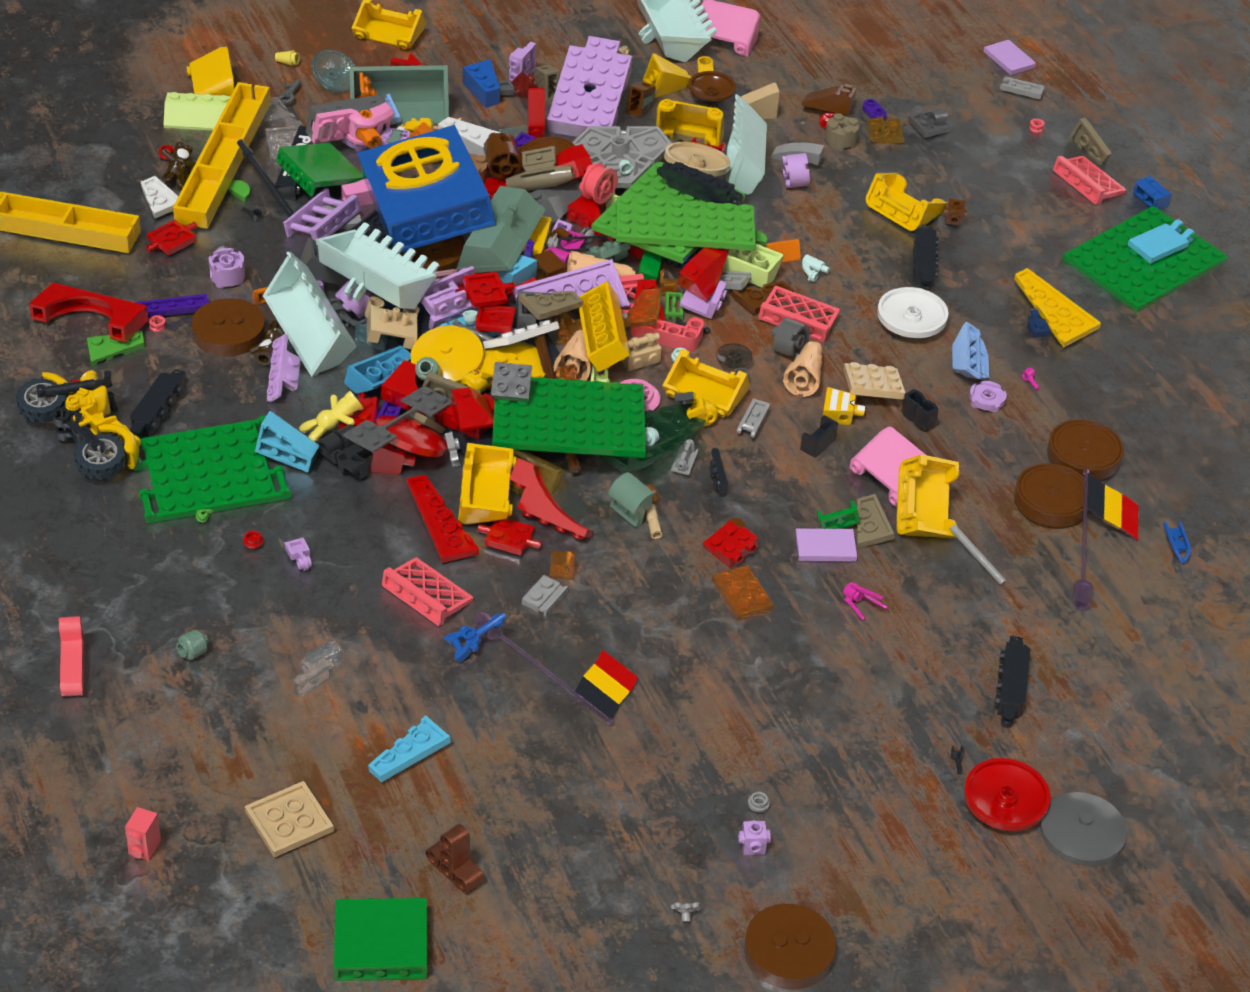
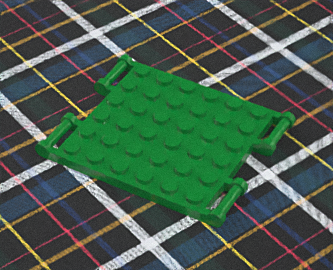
M266 415L260 416L255 420L141 438L139 448H143L145 460L142 461L138 457V462L133 470L141 471L148 469L153 490L144 488L138 493L145 510V522L156 523L195 516L197 510L202 509L218 512L291 498L292 493L285 480L284 467L278 465L269 470L265 455L255 452L259 436L257 429L261 428ZM272 479H278L280 491L275 492ZM156 499L159 512L155 513L152 510L150 500Z

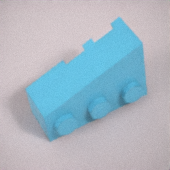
M520 255L512 270L495 272L498 273L503 283L514 282L516 286L532 277H536L537 260Z
M269 411L261 424L255 452L309 472L316 460L319 445Z

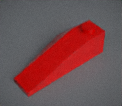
M583 144L566 148L556 155L557 163L555 166L573 167L575 179L571 181L583 179L587 167L593 165L591 157Z
M704 247L680 271L677 284L707 302L718 286L729 249Z

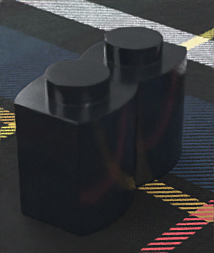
M913 389L905 393L901 409L902 413L907 418L914 420V423L925 431L936 426L939 410L937 405L927 400L918 390Z

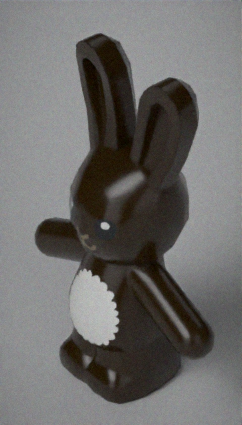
M180 141L174 147V154L165 148L161 150V154L171 161L167 168L168 171L161 178L163 183H169L174 178L176 179L178 189H183L186 183L185 175L187 168H194L196 162L189 161L193 151L192 146Z
M276 320L270 322L269 328L264 334V341L249 348V353L254 355V359L261 366L271 365L273 342L285 334L282 327L279 328Z

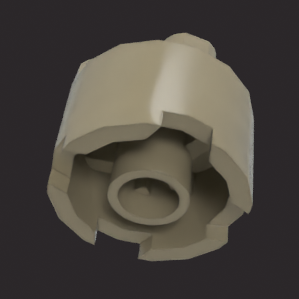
M840 113L834 114L827 121L825 141L829 143L828 146L840 151L848 147L850 149L854 148L858 136V120L843 116Z

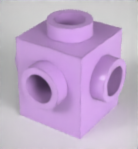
M752 820L743 822L742 830L738 831L739 844H742L743 855L765 854L766 845L770 843V830H766L765 821Z

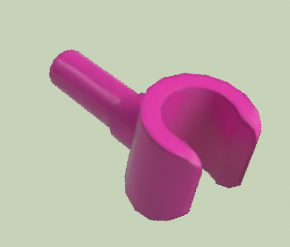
M1029 367L1024 370L1022 379L1029 381L1037 391L1040 387L1033 378L1035 371Z

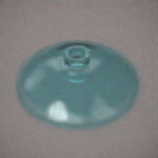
M325 49L318 52L312 61V72L317 81L331 91L345 92L350 90L349 67H356L354 62L346 54L338 50Z

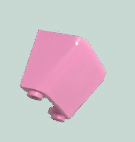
M704 0L701 5L705 9L698 16L705 12L708 13L709 17L702 23L708 20L713 22L706 30L708 31L713 27L717 29V32L711 38L734 43L735 52L748 57L758 39L760 14L753 9L714 0Z
M887 427L881 430L851 459L849 468L858 475H862L866 470L890 489L889 501L897 508L900 463L905 459L926 454L894 428Z

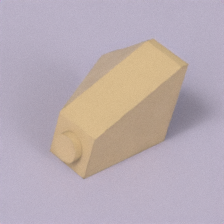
M776 83L741 96L762 119H776L779 100V89Z

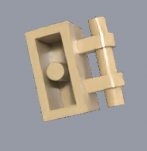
M647 333L644 337H634L627 341L630 355L621 362L628 371L661 362L662 348L656 342V340L660 339L658 333Z

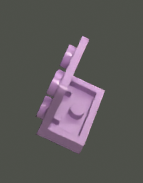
M720 280L714 294L707 302L686 290L681 299L680 306L712 319L715 310L719 311L722 304L720 300H724L727 293L724 290L726 283Z

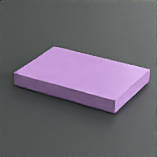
M1010 40L984 47L983 52L1010 75L1036 67V62Z
M796 528L795 537L798 561H857L853 529Z

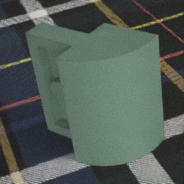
M629 472L617 478L608 492L612 497L610 507L633 526H641L645 510L651 508L654 492Z

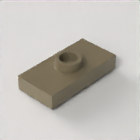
M418 412L410 415L414 420L439 434H442L445 430L444 427L435 422L436 418L424 416Z

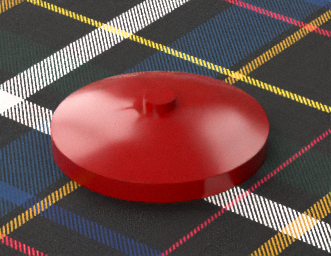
M379 416L375 421V425L384 426L399 416ZM405 418L387 429L390 433L397 436L395 440L390 442L391 444L418 455L440 457L445 454L448 447L446 440L441 435L416 420Z
M994 758L979 763L969 772L964 786V798L970 811L985 824L1007 831L1024 830L1038 824L1045 817L1051 799L1048 784L1038 771L1021 761L1009 758Z

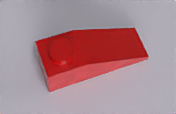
M528 88L527 134L536 137V139L544 137L545 88Z

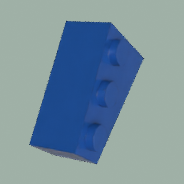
M491 59L463 67L462 83L485 108L500 104V86Z

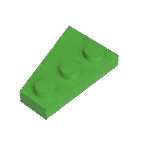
M137 331L127 342L110 339L109 335L87 338L92 367L98 365L97 362L106 359V361H109L115 355H126L145 348L142 331Z

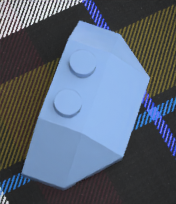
M966 321L952 345L953 369L967 378L988 380L989 355L985 343L980 337L981 332Z

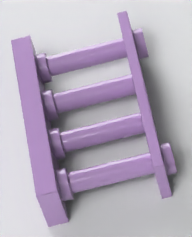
M325 188L283 222L287 237L290 238L297 231L311 234L312 239L315 241L319 238L331 236L361 211L358 196L351 195L345 201L331 198L329 189ZM332 205L336 206V208L332 210L324 208L323 206ZM318 214L327 215L323 219L315 217ZM308 222L316 224L313 227L305 226Z
M473 266L463 268L459 272L432 282L420 300L430 314V330L463 316V313L467 310H479V307L473 308L470 300L466 299L465 305L434 316L424 304V297L454 285L459 289L457 285L463 283V276L474 274Z

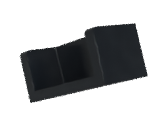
M823 415L820 427L812 435L806 432L802 434L800 450L816 458L836 440L839 423Z

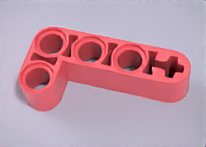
M635 315L632 318L631 335L640 338L644 337L647 333H658L660 339L656 340L658 344L675 349L684 348L689 352H693L698 348L702 340L704 321L701 318L693 317L688 320L686 326L644 315Z
M81 616L59 617L61 697L80 696L84 693V635Z

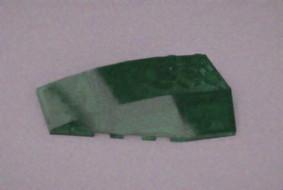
M680 403L661 407L656 412L647 410L645 411V428L652 427L656 429L659 439L652 446L646 445L645 458L610 455L598 456L621 473H632L671 455L706 424V420L697 417L689 419L687 416L688 409L680 405Z

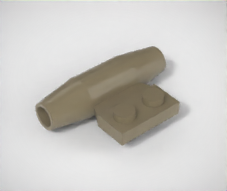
M555 146L522 152V163L525 172L507 178L506 186L534 191L555 187L574 180L575 174L572 166H555L557 163Z

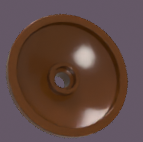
M703 71L694 74L689 79L688 88L695 97L701 100L720 102L734 95L736 83L730 76L724 73Z

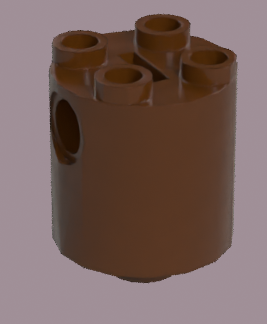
M494 132L489 134L484 143L483 150L490 173L498 179H507L518 174L522 162L514 137L507 133Z

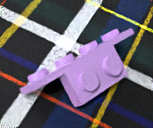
M287 334L275 339L272 345L273 352L267 389V401L270 403L281 397L282 386L291 391L296 390L298 387L301 358L287 351Z

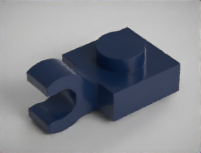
M1030 309L1031 315L1028 316L1027 326L1033 338L1050 336L1051 330L1046 320L1039 318L1038 309Z

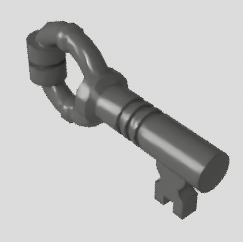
M296 79L294 83H286L284 85V88H289V90L277 98L279 106H287L294 101L295 97L293 94L301 84L299 79Z
M458 320L452 322L453 326L472 331L483 342L493 339L474 329L473 326L468 327L461 324Z

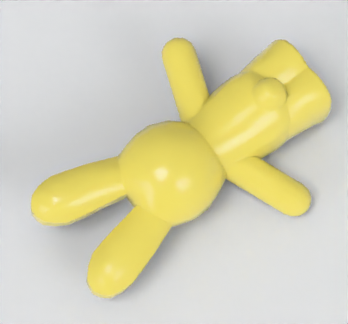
M351 391L339 401L336 395H332L330 397L331 410H322L315 419L304 422L299 427L300 432L308 433L314 429L308 438L316 442L326 431L336 428L339 421L347 425H354L355 421L350 416L357 410H363L364 407Z

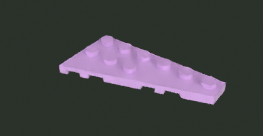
M612 259L512 289L516 301L518 291L540 293L574 291L578 296H581L608 280L618 294L620 307L630 308Z

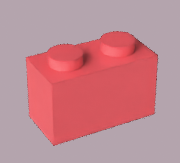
M137 807L125 826L129 855L135 858L149 861L161 842L158 813Z

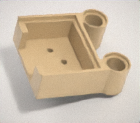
M370 297L365 310V317L367 318V343H378L380 335L386 334L405 338L403 348L412 350L417 340L419 307L416 306L415 309L403 308L402 312L397 307L393 308V310L383 309L384 301L381 298Z

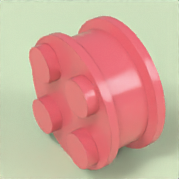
M601 163L589 165L579 186L582 195L588 199L593 198L598 204L607 202L616 189L618 182L617 172L612 168H606Z

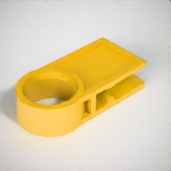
M703 56L698 58V73L714 71L713 60L710 57Z

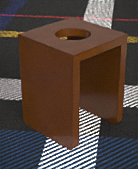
M551 250L532 256V259L537 260V265L541 268L537 270L535 277L537 281L567 272V265Z

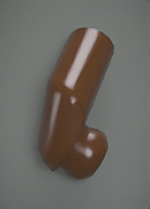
M561 227L555 229L552 232L553 234L550 235L552 238L556 235L558 239L573 237V234Z

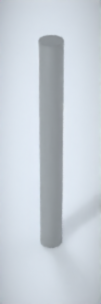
M956 525L950 528V531L1002 586L1007 580Z

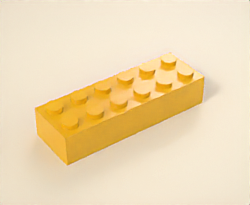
M608 280L579 296L583 300V305L579 307L587 357L598 372L608 369L611 365L626 359L630 355L619 297Z

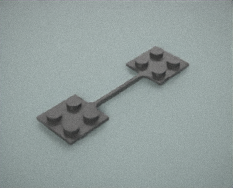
M423 386L401 399L402 402L412 407L406 413L384 426H378L366 420L344 433L343 437L374 453L397 438L396 435L390 433L387 429L416 411L423 412L432 417L450 406L451 400L433 391L431 388Z

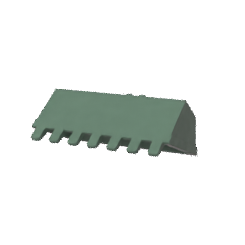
M448 65L349 67L350 99H355V96L362 94L359 73L363 72L365 77H369L371 87L375 88L377 95H382L386 98V94L390 93L401 117V122L393 125L399 127L411 121L412 118H415L417 121H420V118H429L433 125H438L449 117Z
M500 186L491 200L496 225L472 231L463 247L457 266L458 271L471 266L474 267V273L512 270L546 209L539 205L525 189Z

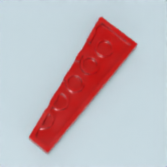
M421 475L407 478V486L441 562L444 563L479 555L478 546L470 535L465 533L462 524L455 519L451 509L446 507L445 501L437 493V490L427 476Z

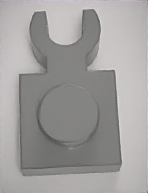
M452 432L445 433L453 468L461 466L457 451L461 449L458 438L454 439Z

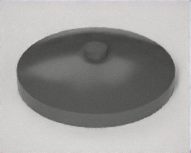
M1070 792L1053 798L1050 801L1045 817L1040 821V833L1048 848L1060 858L1077 865L1097 866L1112 861L1121 853L1127 838L1126 823L1120 812L1108 801L1089 793Z

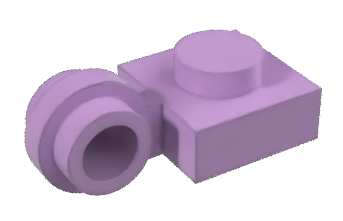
M304 538L285 542V550L291 560L296 559L299 570L303 569L305 571L312 567L309 557L310 549Z

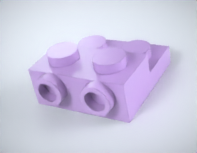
M530 41L523 49L517 48L510 54L509 80L512 83L522 85L535 71L536 43Z

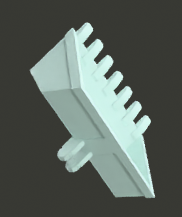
M637 0L638 6L648 23L638 33L640 38H642L643 44H648L656 38L666 57L686 63L705 44L711 41L710 37L717 32L715 27L706 31L713 24L711 20L702 23L709 17L708 13L705 12L698 16L704 11V6L701 5L694 9L701 2L700 0Z
M736 94L735 123H733L726 156L730 159L729 171L725 174L724 180L734 184L735 189L751 194L758 183L763 180L765 173L767 123L744 98L742 99Z
M363 223L358 230L316 239L319 262L350 279L344 293L348 297L353 294V300L359 301L368 289L399 308L415 309L437 277L434 274L439 267L437 262H432L427 270L424 269L423 266L428 259L426 256L421 255L415 263L412 262L411 259L416 253L412 248L404 256H401L400 252L404 247L403 243L398 242L391 250L388 246L393 240L392 237L387 235L381 243L376 242L381 231L375 229L369 237L366 236L365 233L370 227L367 223Z
M288 251L286 259L266 289L263 297L283 331L288 335L289 341L301 358L310 376L313 377L320 372L340 365L357 346L308 266L292 252Z

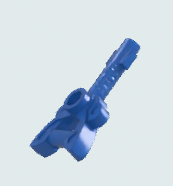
M503 612L499 615L495 614L489 622L476 630L473 627L462 626L459 632L445 636L444 640L449 645L454 646L456 649L455 659L458 662H462L469 656L471 651L476 652L479 650L480 636L494 627L498 628L503 625V621L507 617ZM462 639L466 641V645L464 647L460 642V640Z

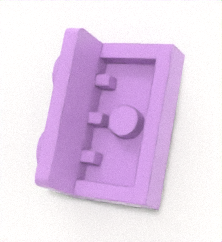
M454 285L424 297V304L434 316L465 305L466 292L462 290L455 293L457 288Z

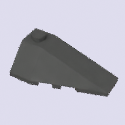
M582 179L563 183L555 187L538 189L530 193L538 204L546 209L543 216L552 218L551 226L558 219L562 220L563 215L567 212L568 205L582 196L579 189Z
M309 238L300 260L308 266L316 280L344 285L349 278L319 262L318 245H316L315 240Z

